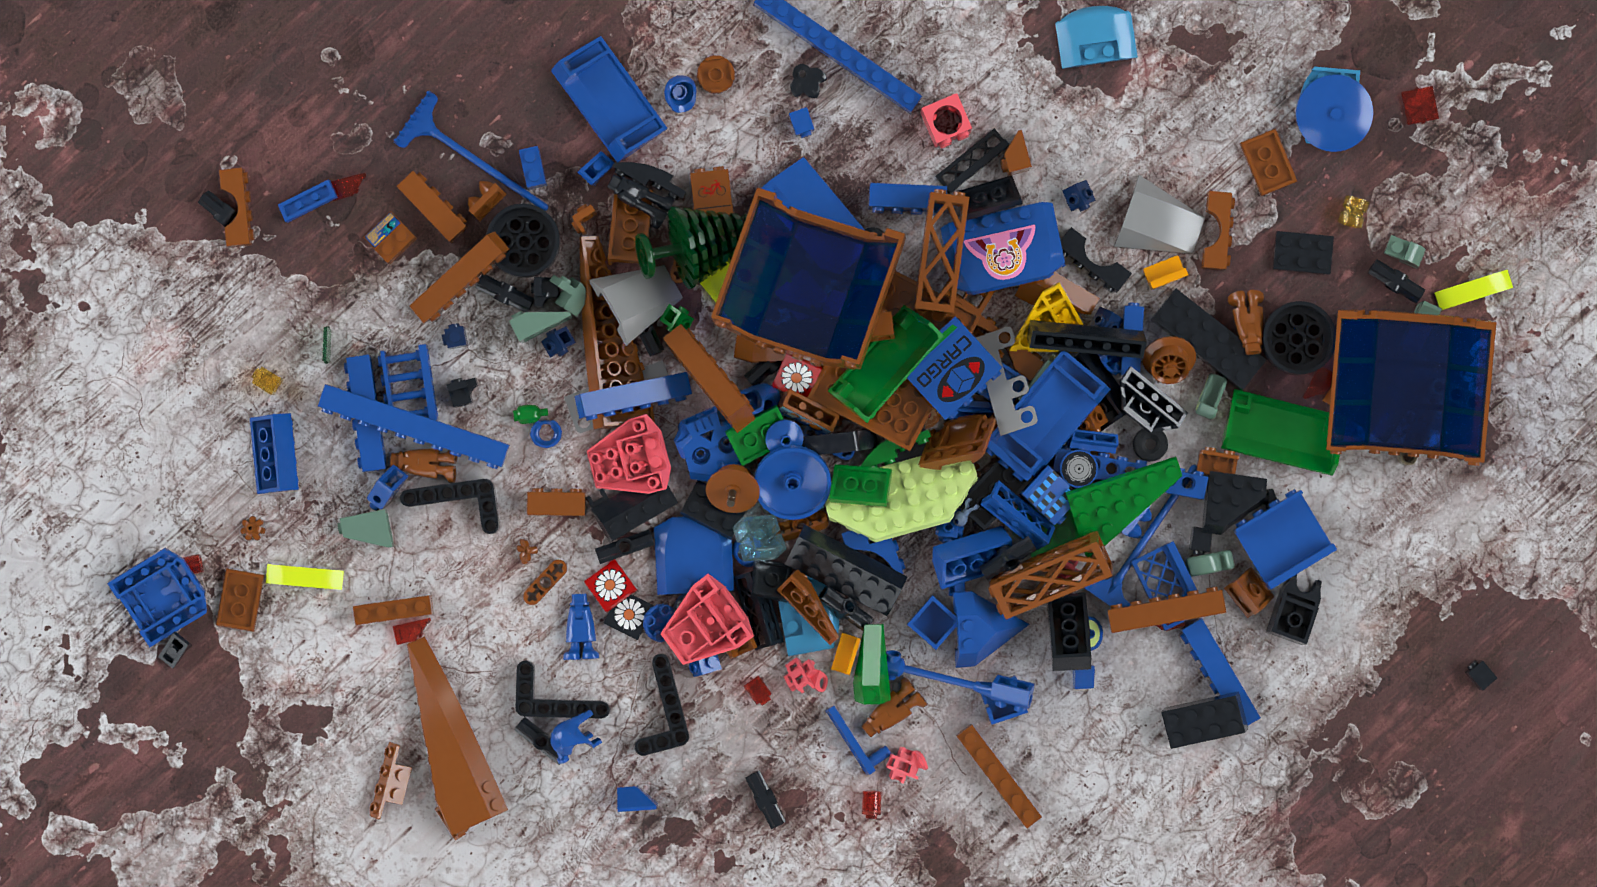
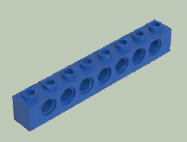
M1062 446L1055 454L1052 463V469L1055 472L1060 473L1059 466L1061 460L1067 453L1071 452L1072 448ZM1098 452V456L1093 455L1098 464V474L1095 480L1102 481L1123 474L1127 467H1132L1135 470L1148 466L1147 461L1136 460V463L1128 462L1129 458L1117 456V459L1109 458L1110 454ZM1109 463H1113L1116 467V471L1113 474H1109L1106 470V466ZM1180 468L1182 477L1164 492L1204 500L1208 477L1204 476V472L1193 470L1191 474L1185 473V469ZM1185 477L1191 480V486L1188 489L1182 486V480Z

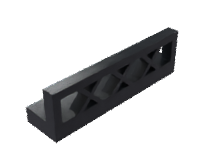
M994 128L935 177L942 186H947V192L951 194L1008 148L1010 144ZM994 134L1000 143L995 147H987L988 138ZM976 148L984 149V156L980 159H972L973 151ZM961 160L970 161L969 168L965 171H957L958 163ZM946 172L955 173L954 180L948 185L941 178Z
M751 571L734 576V581L743 611L747 615L753 631V638L757 645L755 650L784 641L772 600L751 595L753 573ZM741 578H746L747 588L743 587ZM748 597L753 601L752 607L748 604ZM754 615L758 618V625L753 621ZM759 633L763 636L765 644L760 645Z

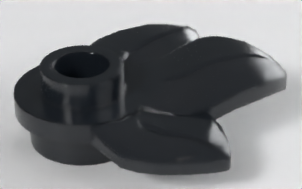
M798 64L792 72L794 79L790 84L791 92L795 97L804 93L808 97L818 98L820 92L819 83L826 81L827 76L817 67L810 68L806 64ZM801 70L805 71L804 77H800L799 72Z

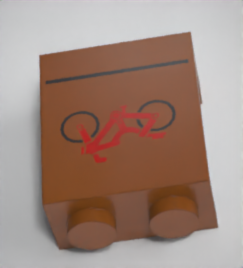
M724 166L713 167V171H705V168L695 169L694 173H690L694 210H702L705 213L707 210L716 213L725 212L731 217L730 213H733L728 169H724Z

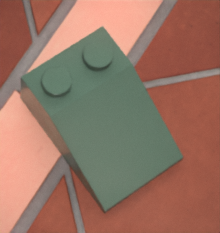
M520 311L512 315V319L509 322L519 342L523 344L572 319L573 316L570 312L523 313Z

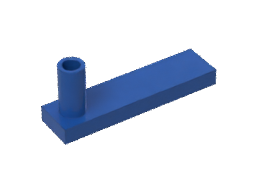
M831 706L825 710L865 774L870 775L875 772L874 766L888 758L891 754L887 746L882 747L867 757L836 707Z

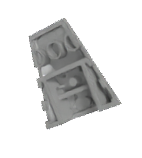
M1139 175L1114 247L1193 254L1205 217Z
M665 265L655 267V275L650 279H646L641 270L589 280L598 297L604 296L620 324L617 331L626 346L657 321L669 304L674 306L683 298Z

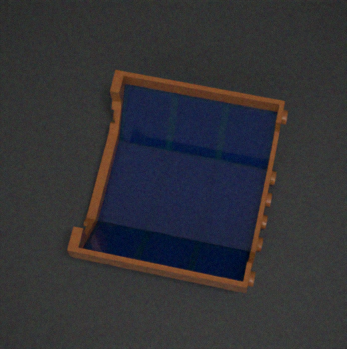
M757 187L711 316L712 321L715 323L714 325L727 329L755 343V346L758 348L766 349L768 347L774 349L773 352L780 355L787 353L792 355L793 359L799 361L806 359L814 366L821 367V365L852 370L861 369L906 240L905 233L886 228L882 236H877L875 232H868L807 213L792 206L788 209L782 204L783 201L777 198L776 193Z
M1338 309L1326 450H1330L1331 454H1342V451L1369 450V453L1372 454L1388 451V455L1399 456L1400 452L1408 453L1410 457H1419V454H1427V458L1439 459V456L1464 459V461H1468V465L1479 466L1480 462L1484 463L1497 322L1467 318V321H1463V318L1448 315L1371 310L1369 314H1365V310Z

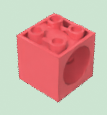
M957 93L921 109V116L935 148L940 146L942 149L951 145L952 140L958 139V141L969 137L972 126ZM942 110L956 113L960 119L956 129L957 132L947 135L944 132L938 131L933 124L937 113Z

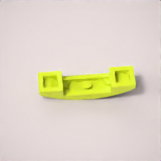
M1504 270L1435 292L1434 294L1438 307L1445 310L1511 289L1513 285L1508 270Z
M267 564L266 583L342 590L344 571Z

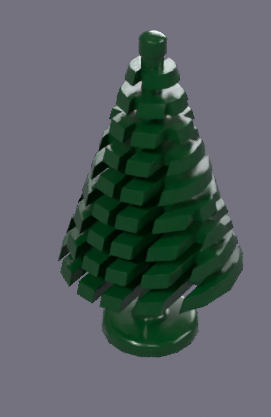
M670 207L671 210H668V218L670 220H667L670 245L652 248L648 237L644 233H639L635 236L636 255L643 276L646 279L654 277L656 271L655 260L673 256L678 264L676 266H679L677 270L683 284L688 289H692L696 284L706 280L708 276L716 274L718 269L721 271L728 265L726 262L730 264L747 215H743L740 218L738 214L730 213L731 217H729L725 212L716 213L707 210L705 213L698 209L693 211L690 208H683L684 210H681L679 207ZM756 216L748 238L763 245L767 240L766 234L769 239H772L777 235L776 231H784L787 228L780 220L775 222L773 218L765 217L764 223L762 217ZM746 245L742 257L745 256V253H747L748 251L754 250V248Z

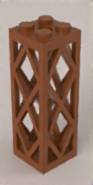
M935 189L934 192L929 193L914 308L954 313L969 197H965L966 193L954 191L953 195L946 194V190ZM934 203L942 204L941 209L932 218ZM953 206L961 207L960 221ZM948 209L957 230L942 248L933 225L943 212ZM931 235L938 254L926 267L929 238ZM957 238L952 271L945 252ZM941 258L950 281L935 297L926 275ZM923 284L931 302L921 301ZM950 289L949 304H940L939 301Z
M1094 531L1019 563L1015 570H1004L989 581L990 587L988 589L991 597L996 598L998 602L996 606L999 614H1003L1005 619H1009L1113 576V564L1098 531ZM1083 552L1093 553L1091 557L1077 556ZM1069 560L1086 562L1080 571L1063 569ZM1037 571L1047 572L1045 576L1030 575ZM1058 574L1073 575L1066 579L1056 578ZM1022 579L1040 581L1034 590L1017 588ZM1012 593L1027 594L1020 598L1011 597Z

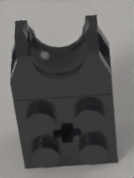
M1297 574L1286 580L1280 588L1266 633L1299 645H1307L1319 610L1322 581L1315 580L1309 591L1303 593L1297 587ZM1290 617H1292L1295 623H1290Z

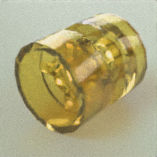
M1345 196L1343 202L1344 211L1340 212L1338 222L1349 227L1361 229L1365 219L1363 214L1367 213L1369 202L1361 198Z

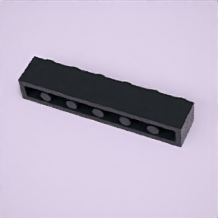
M1030 320L1027 333L1029 348L1141 359L1144 358L1147 343L1144 331Z

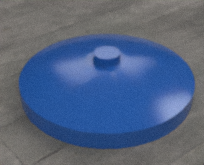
M1326 75L1312 81L1302 91L1296 105V122L1302 136L1311 145L1330 152L1343 151L1357 145L1368 133L1373 120V105L1366 89L1356 80L1343 75Z
M791 445L771 451L761 460L754 476L760 488L759 503L770 514L787 520L802 519L816 513L827 501L831 490V475L826 462L816 452L803 446Z

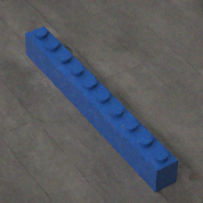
M785 0L754 1L756 8L910 115L922 99V96Z
M328 384L324 385L318 407H321V411L332 415L333 412L340 414V418L351 421V418L359 420L358 424L367 427L372 424L377 426L376 430L385 433L391 430L396 432L395 436L406 439L409 436L414 438L413 442L424 445L427 442L432 444L431 448L443 451V448L451 450L450 454L461 457L463 454L469 456L468 460L479 463L481 460L487 462L486 466L498 469V466L503 467L510 447L509 444Z

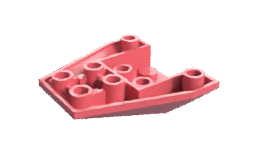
M647 414L628 419L586 451L596 488L646 494L667 489L671 465L662 431Z

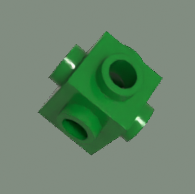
M669 304L660 321L666 324V329L671 332L680 324L685 329L690 328L694 318L688 315L690 311L682 306L677 308Z

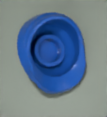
M677 75L667 82L664 95L672 111L683 113L689 111L695 105L697 89L690 77Z

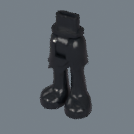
M614 174L607 188L614 191L613 194H617V197L622 202L648 214L652 218L651 225L655 229H659L668 215V210H670L674 203L673 197L659 196L649 191L651 190L650 188L626 179L624 176L620 178ZM645 198L650 202L654 203L655 205H657L660 209H657L642 200Z

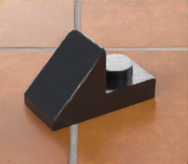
M174 632L158 657L171 668H174L192 644L177 632Z

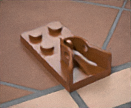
M614 194L607 258L608 265L611 266L614 262L639 264L635 249V236L639 233H644L649 239L651 217L643 211L622 202L617 197V194ZM645 198L642 200L652 206V202Z

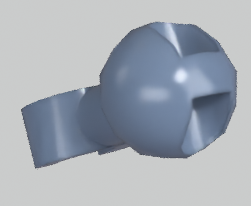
M968 498L965 501V508L962 511L954 514L953 522L955 525L964 526L967 523V516L970 512L976 511L979 508L978 504L973 508H969L972 498Z

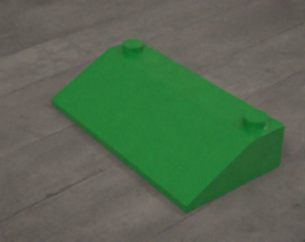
M905 305L893 317L895 339L871 342L861 369H847L828 390L832 396L866 423L874 418L876 412L928 353L940 343L944 336L929 320Z
M1234 389L1221 449L1333 476L1338 466L1340 454H1331L1330 450H1326L1329 412ZM1334 414L1332 441H1342L1346 416Z

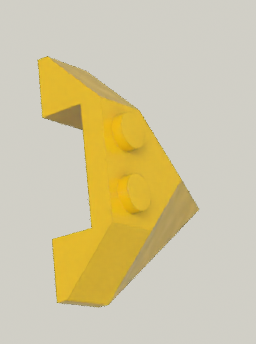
M1060 282L1042 291L1017 334L1015 343L1010 346L1009 351L1058 352V350L1029 348L1027 333L1030 320L1084 325Z

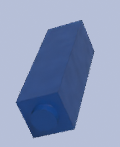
M1129 302L1128 306L1123 307L1124 320L1122 321V329L1143 331L1144 307H1141L1140 303ZM1120 357L1121 373H1119V376H1124L1130 366L1140 373L1141 358Z

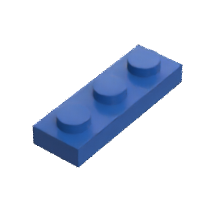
M326 180L278 204L285 222L288 223L338 197L331 181Z
M989 440L986 452L990 456L995 454L1000 458L998 462L1006 469L1008 467L1015 471L1013 475L1021 482L1023 479L1028 481L1032 477L1027 470L992 440Z

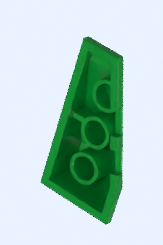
M866 624L863 629L853 679L855 701L864 705L883 704L891 700L884 624Z

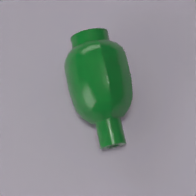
M536 405L519 406L517 410H513L514 422L518 421L520 424L537 422L542 416H548V408L540 409Z

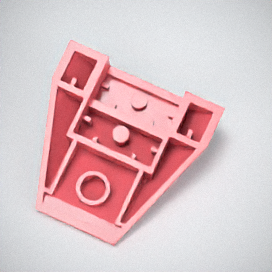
M710 574L704 576L691 587L661 632L662 637L682 665L739 648L754 637L747 615L726 586Z

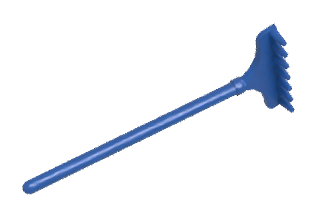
M431 91L426 92L424 99H421V103L415 108L416 110L413 115H410L409 121L405 123L402 131H399L398 137L394 139L396 145L405 148L415 137L422 135L437 138L535 206L540 207L544 211L548 210V205L440 132L436 128L432 116L438 98Z
M1195 464L1191 465L1186 473L1192 474L1193 470H1197V466ZM1185 477L1182 480V486L1184 488L1187 486L1190 479ZM1171 494L1115 576L1084 587V589L1108 604L1109 607L1115 604H1122V607L1130 606V603L1123 596L1122 581L1132 566L1131 561L1137 559L1179 496Z

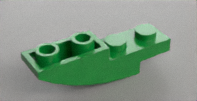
M930 429L920 432L916 440L918 445L929 442L928 438L932 436ZM885 440L867 456L861 466L877 468V464L883 462L885 466L896 462L895 458L899 457L896 449H899L900 452L906 449Z

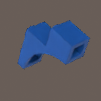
M851 530L841 533L846 546L854 550H866L876 553L884 558L892 569L904 574L903 569L906 568L903 559H898L896 551H899L896 540L892 541V538L869 544L868 541L870 539L862 534H857Z

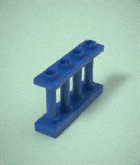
M418 345L419 350H416V352L387 356L386 351H380L381 355L378 356L379 367H383L381 383L382 386L386 387V393L383 394L384 403L394 406L396 401L423 397L427 401V407L410 412L439 421L428 345ZM411 360L421 361L422 369H419V371L389 375L388 364ZM413 379L424 381V388H421V390L392 394L391 383Z

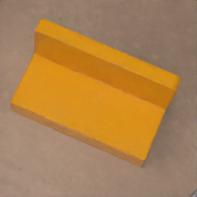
M1178 255L1143 269L1151 290L1188 276L1186 268H1183Z
M845 633L841 634L831 670L850 675L861 638Z

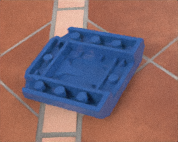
M685 516L672 517L654 527L657 595L688 593L691 587L707 574H710L726 586L728 591H734L732 539L730 540Z
M163 548L107 583L116 598L121 600L139 627V632L149 648L207 613L204 588L184 558L167 548Z

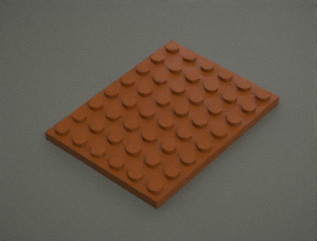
M879 262L870 280L885 281L889 267ZM897 271L894 272L883 307L891 312L893 316L905 305L929 320L939 331L956 316L969 332L973 333L982 316L981 314L956 301L954 313L914 308L917 281ZM923 285L921 301L931 302ZM866 287L864 291L878 301L882 288ZM932 290L935 297H937L939 293ZM943 296L939 303L949 304V298ZM836 346L831 359H841L842 355L849 358L853 357L840 346ZM824 366L808 399L909 452L911 451L934 407L907 378L876 412L874 418L866 423L828 392L848 368Z

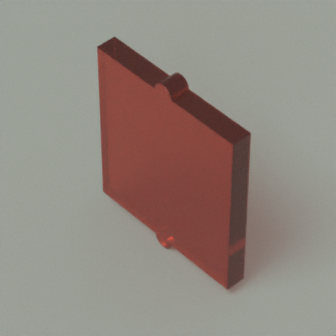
M1433 86L1420 89L1416 87L1414 90L1401 92L1408 125L1416 123L1425 124L1426 121L1439 119Z

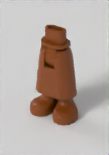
M1249 290L1247 292L1249 312H1247L1244 291H1237L1228 296V304L1237 307L1233 310L1234 321L1242 347L1245 348L1247 355L1260 354L1263 344V307L1258 306V304L1263 302L1264 294L1258 290Z
M433 448L400 451L399 453H391L390 467L395 465L406 473L437 479L438 474L445 476L449 483H455L456 466H439L440 462L456 464L458 456L450 454L451 450L440 453V450Z
M904 676L901 679L900 690L897 693L892 690L890 692L891 700L879 704L871 715L866 718L867 721L862 725V728L870 737L876 733L880 734L881 731L891 728L911 715V708L915 706L925 707L928 703L918 691L906 702L902 700L916 690L913 684Z

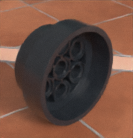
M525 203L508 206L493 218L488 227L487 234L495 231L501 239L503 237L511 239L510 245L507 246L509 250L505 253L506 257L499 263L495 262L503 272L511 276L530 278L540 275L553 265L559 254L561 244L559 229L553 218L538 206ZM513 221L521 222L519 230L514 231L511 229ZM534 221L540 223V228L537 231L530 230V224ZM524 237L530 239V244L527 247L520 246V240ZM542 238L549 240V245L546 248L539 246V241ZM512 254L520 256L518 263L513 264L510 262ZM533 254L539 256V261L536 264L529 263V257Z
M1305 301L1287 303L1273 311L1264 323L1262 337L1263 352L1275 368L1286 374L1305 375L1323 367L1334 353L1335 325L1330 316L1321 307ZM1294 315L1301 317L1302 322L1300 325L1293 323L1292 318ZM1277 324L1284 326L1285 331L1283 334L1276 332L1275 327ZM1311 325L1316 326L1318 329L1316 336L1309 333ZM1294 334L1299 335L1301 338L1299 345L1292 342ZM1276 343H1281L1284 346L1283 353L1275 351ZM1310 344L1315 345L1317 348L1315 355H1311L1308 352ZM1293 353H1296L1300 356V362L1298 364H1295L1291 361V355Z

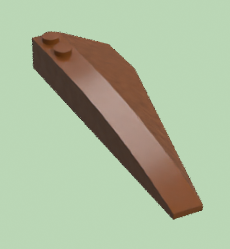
M598 236L580 237V283L586 289L585 305L582 308V325L589 392L644 381L643 370H645L637 354V345H634L633 340L627 346L625 345L617 331L620 324L604 296L598 297L589 282L590 279L612 275L611 271L607 268L606 257ZM651 404L650 408L640 410L639 406L634 407V411L622 413V410L615 411L616 415L604 417V414L597 415L598 419L593 420L594 430L618 428L628 419L645 414L655 423L653 404Z
M424 636L408 643L407 648L411 669H413L414 686L418 696L417 702L420 707L423 735L429 756L428 762L432 772L431 778L435 788V800L452 836L507 811L508 808L463 709Z

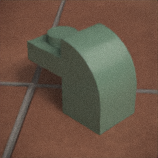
M1391 235L1384 254L1399 259V262L1417 269L1420 266L1426 249L1414 242H1408Z
M553 274L550 282L563 289L554 303L577 317L585 305L586 289L584 285L572 277L567 279L562 275L559 278Z

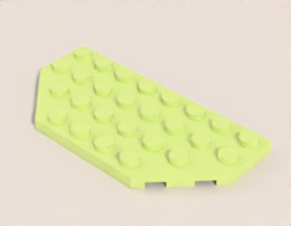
M921 456L879 467L892 469L887 507L831 503L828 497L825 506L829 520L835 523L838 522L847 529L857 534H862L874 542L951 522L955 511L962 505L968 495V491L978 480L974 463L969 460L943 465L941 470L926 469L918 465Z

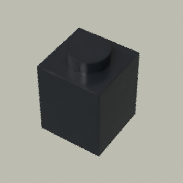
M1192 527L1189 550H1193V554L1205 555V552H1210L1212 534L1202 533L1201 527Z
M1483 660L1472 661L1467 666L1468 670L1465 671L1471 681L1482 691L1498 679Z

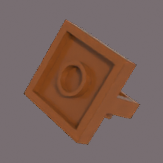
M1252 567L1248 568L1242 575L1224 588L1247 618L1259 613L1275 597Z

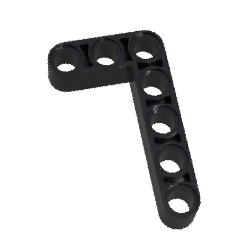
M867 429L804 436L802 444L803 447L813 450L818 455L860 451L878 446L876 434Z
M489 479L407 489L400 495L401 503L407 507L478 498L482 530L487 534H495L500 529L495 485ZM484 482H488L491 486L490 491L487 493L481 491V485ZM469 485L472 489L471 494L463 495L462 487ZM447 487L451 488L453 492L450 498L443 496V490ZM427 490L433 492V499L430 501L424 499V493ZM407 493L414 495V501L410 504L405 501ZM487 501L493 503V509L490 512H486L483 508L484 503ZM489 520H493L496 523V528L493 531H489L486 528V523Z
M663 653L654 656L652 666L669 731L640 738L635 743V751L641 756L683 746L690 738L669 657ZM658 657L666 659L665 667L660 668L656 665ZM667 675L671 678L669 686L661 684L662 676ZM668 694H673L676 697L675 704L669 705L666 703L665 698ZM679 713L681 721L673 723L670 719L671 714ZM679 731L686 734V740L683 742H679L675 738L676 733ZM663 736L667 739L668 743L665 747H660L657 744L658 737ZM642 741L647 742L649 745V749L646 752H642L638 748L639 743Z
M529 660L521 661L517 665L515 708L520 716L572 718L580 714L577 711L579 704H585L588 710L593 712V715L589 718L602 719L610 714L611 708L609 703L601 700L534 699L535 665ZM525 663L531 667L529 674H523L521 671V666ZM522 683L530 685L529 693L521 692L520 686ZM522 702H527L530 706V710L527 713H523L520 710ZM541 703L548 704L549 711L547 713L540 712L539 705ZM565 703L568 706L566 714H561L558 711L559 704ZM599 704L606 706V714L600 715L597 713L596 708Z

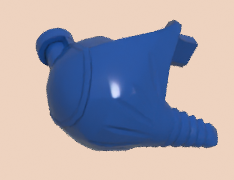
M760 383L740 390V393L745 395L750 402L749 404L753 407L754 411L752 414L754 416L763 410L778 405L781 398L778 389L767 383Z
M591 710L559 723L551 733V746L557 752L559 764L569 761L568 755L572 754V749L577 744H586L595 748L602 743L600 738L590 741L589 739L593 737V734L589 731L582 734L578 728L582 722L593 715Z

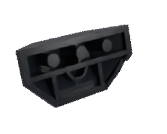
M1130 366L1120 381L1121 410L1149 433L1179 428L1188 412L1133 367Z

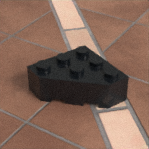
M1210 471L1205 493L1202 533L1221 535L1228 528L1244 519L1250 512L1259 508L1266 497L1267 479Z

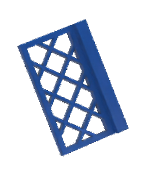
M1174 541L1168 542L1131 561L1148 599L1157 597V594L1168 599V595L1172 594L1174 586L1182 589V596H1186L1188 591L1197 590ZM1161 551L1164 552L1166 557L1164 565L1154 561L1156 554ZM1143 560L1149 562L1150 565L1147 573L1140 571L1137 563ZM1153 564L1163 567L1160 577L1150 574ZM1166 568L1174 573L1172 582L1162 579ZM1149 577L1158 580L1156 590L1148 588L1147 581ZM1161 581L1171 584L1168 595L1158 592ZM1186 620L1173 622L1169 625H1161L1163 630L1166 631Z

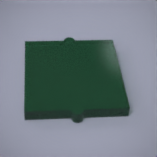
M330 326L324 327L322 361H324V364L330 363L332 332Z

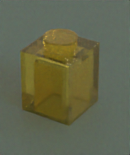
M265 367L257 368L252 375V383L273 396L284 380Z

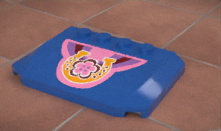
M1039 202L987 214L970 220L966 219L957 290L964 291L970 295L981 294L1048 279L1060 267L1066 266L1053 203ZM953 222L940 228L943 245L947 243L957 230ZM957 238L945 252L952 271Z

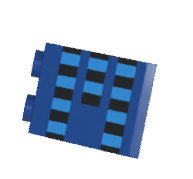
M1047 465L1019 495L1052 525L1056 523L1060 525L1067 518L1065 514L1070 509L1065 492L1073 489Z

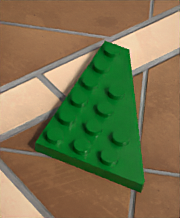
M1175 456L1065 492L1079 538L1098 531L1104 546H1106L1182 477L1177 457ZM1084 552L1085 557H1091V555L1093 554L1090 552Z

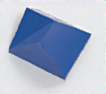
M638 785L617 788L618 812L655 810L658 808V803Z

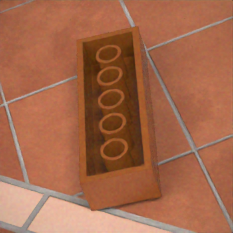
M680 324L663 337L672 354L737 433L755 420L752 414L754 409L749 404L748 399L744 394L740 393L732 380L730 381L725 371L717 365L712 355L707 353L703 344L695 338V335L689 328L685 329Z

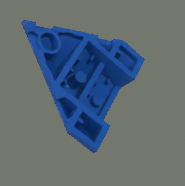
M973 591L953 592V611L957 615L958 648H955V667L976 666L1030 624L1016 616L1005 619L1003 614H999L996 604L982 598Z

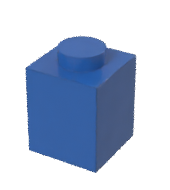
M807 107L789 113L796 137L801 136L802 139L811 136L814 126Z

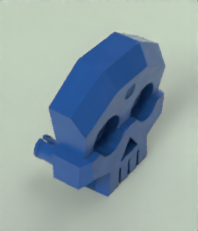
M716 406L681 420L678 424V432L674 442L681 458H684L686 461L690 479L708 482L709 478L722 467L730 464L741 465L731 443H723L725 439H728L725 431L732 428V426ZM702 450L703 454L697 455V452Z

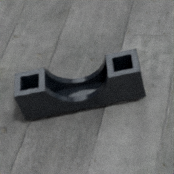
M1071 227L1061 239L1064 257L1067 258L1069 256L1073 259V264L1079 269H1086L1089 272L1088 276L1093 280L1097 281L1099 279L1103 282V287L1110 293L1113 291L1117 293L1132 273L1118 262L1109 266H1099L1090 261L1085 252L1086 238Z

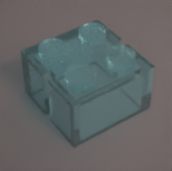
M774 515L742 517L732 527L737 543H741L738 547L743 562L774 560L786 550L782 534H777L780 531V527Z

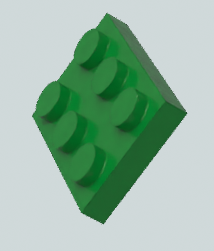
M777 405L755 415V420L738 433L733 427L725 431L742 466L770 452L765 442L766 432L773 423L784 420ZM789 438L783 439V443H787L789 441Z
M835 464L829 501L831 503L887 507L892 469Z

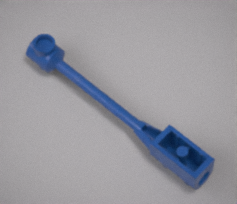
M895 650L886 652L889 680H895L896 677H900L903 673H908L973 689V691L995 701L997 707L1003 708L1010 704L1014 705V710L1017 712H1024L1025 708H1030L1034 683L997 675L993 682H973L908 666L905 664L904 659L901 658L900 652Z

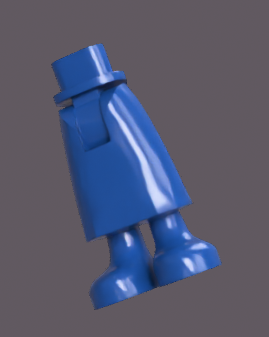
M572 594V603H570L566 628V643H571L569 651L564 653L563 660L581 659L580 642H583L582 659H599V653L592 647V642L596 641V634L589 606L590 602H587V594Z

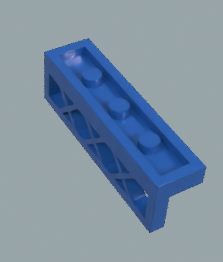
M1000 481L996 482L992 493L983 498L980 505L1022 539L1029 536L1037 550L1049 544L1055 526ZM999 490L1003 492L1005 499L998 495ZM1012 502L1018 505L1019 511L1014 508ZM1026 513L1032 516L1033 522L1028 520ZM1040 525L1048 529L1046 534L1042 531Z

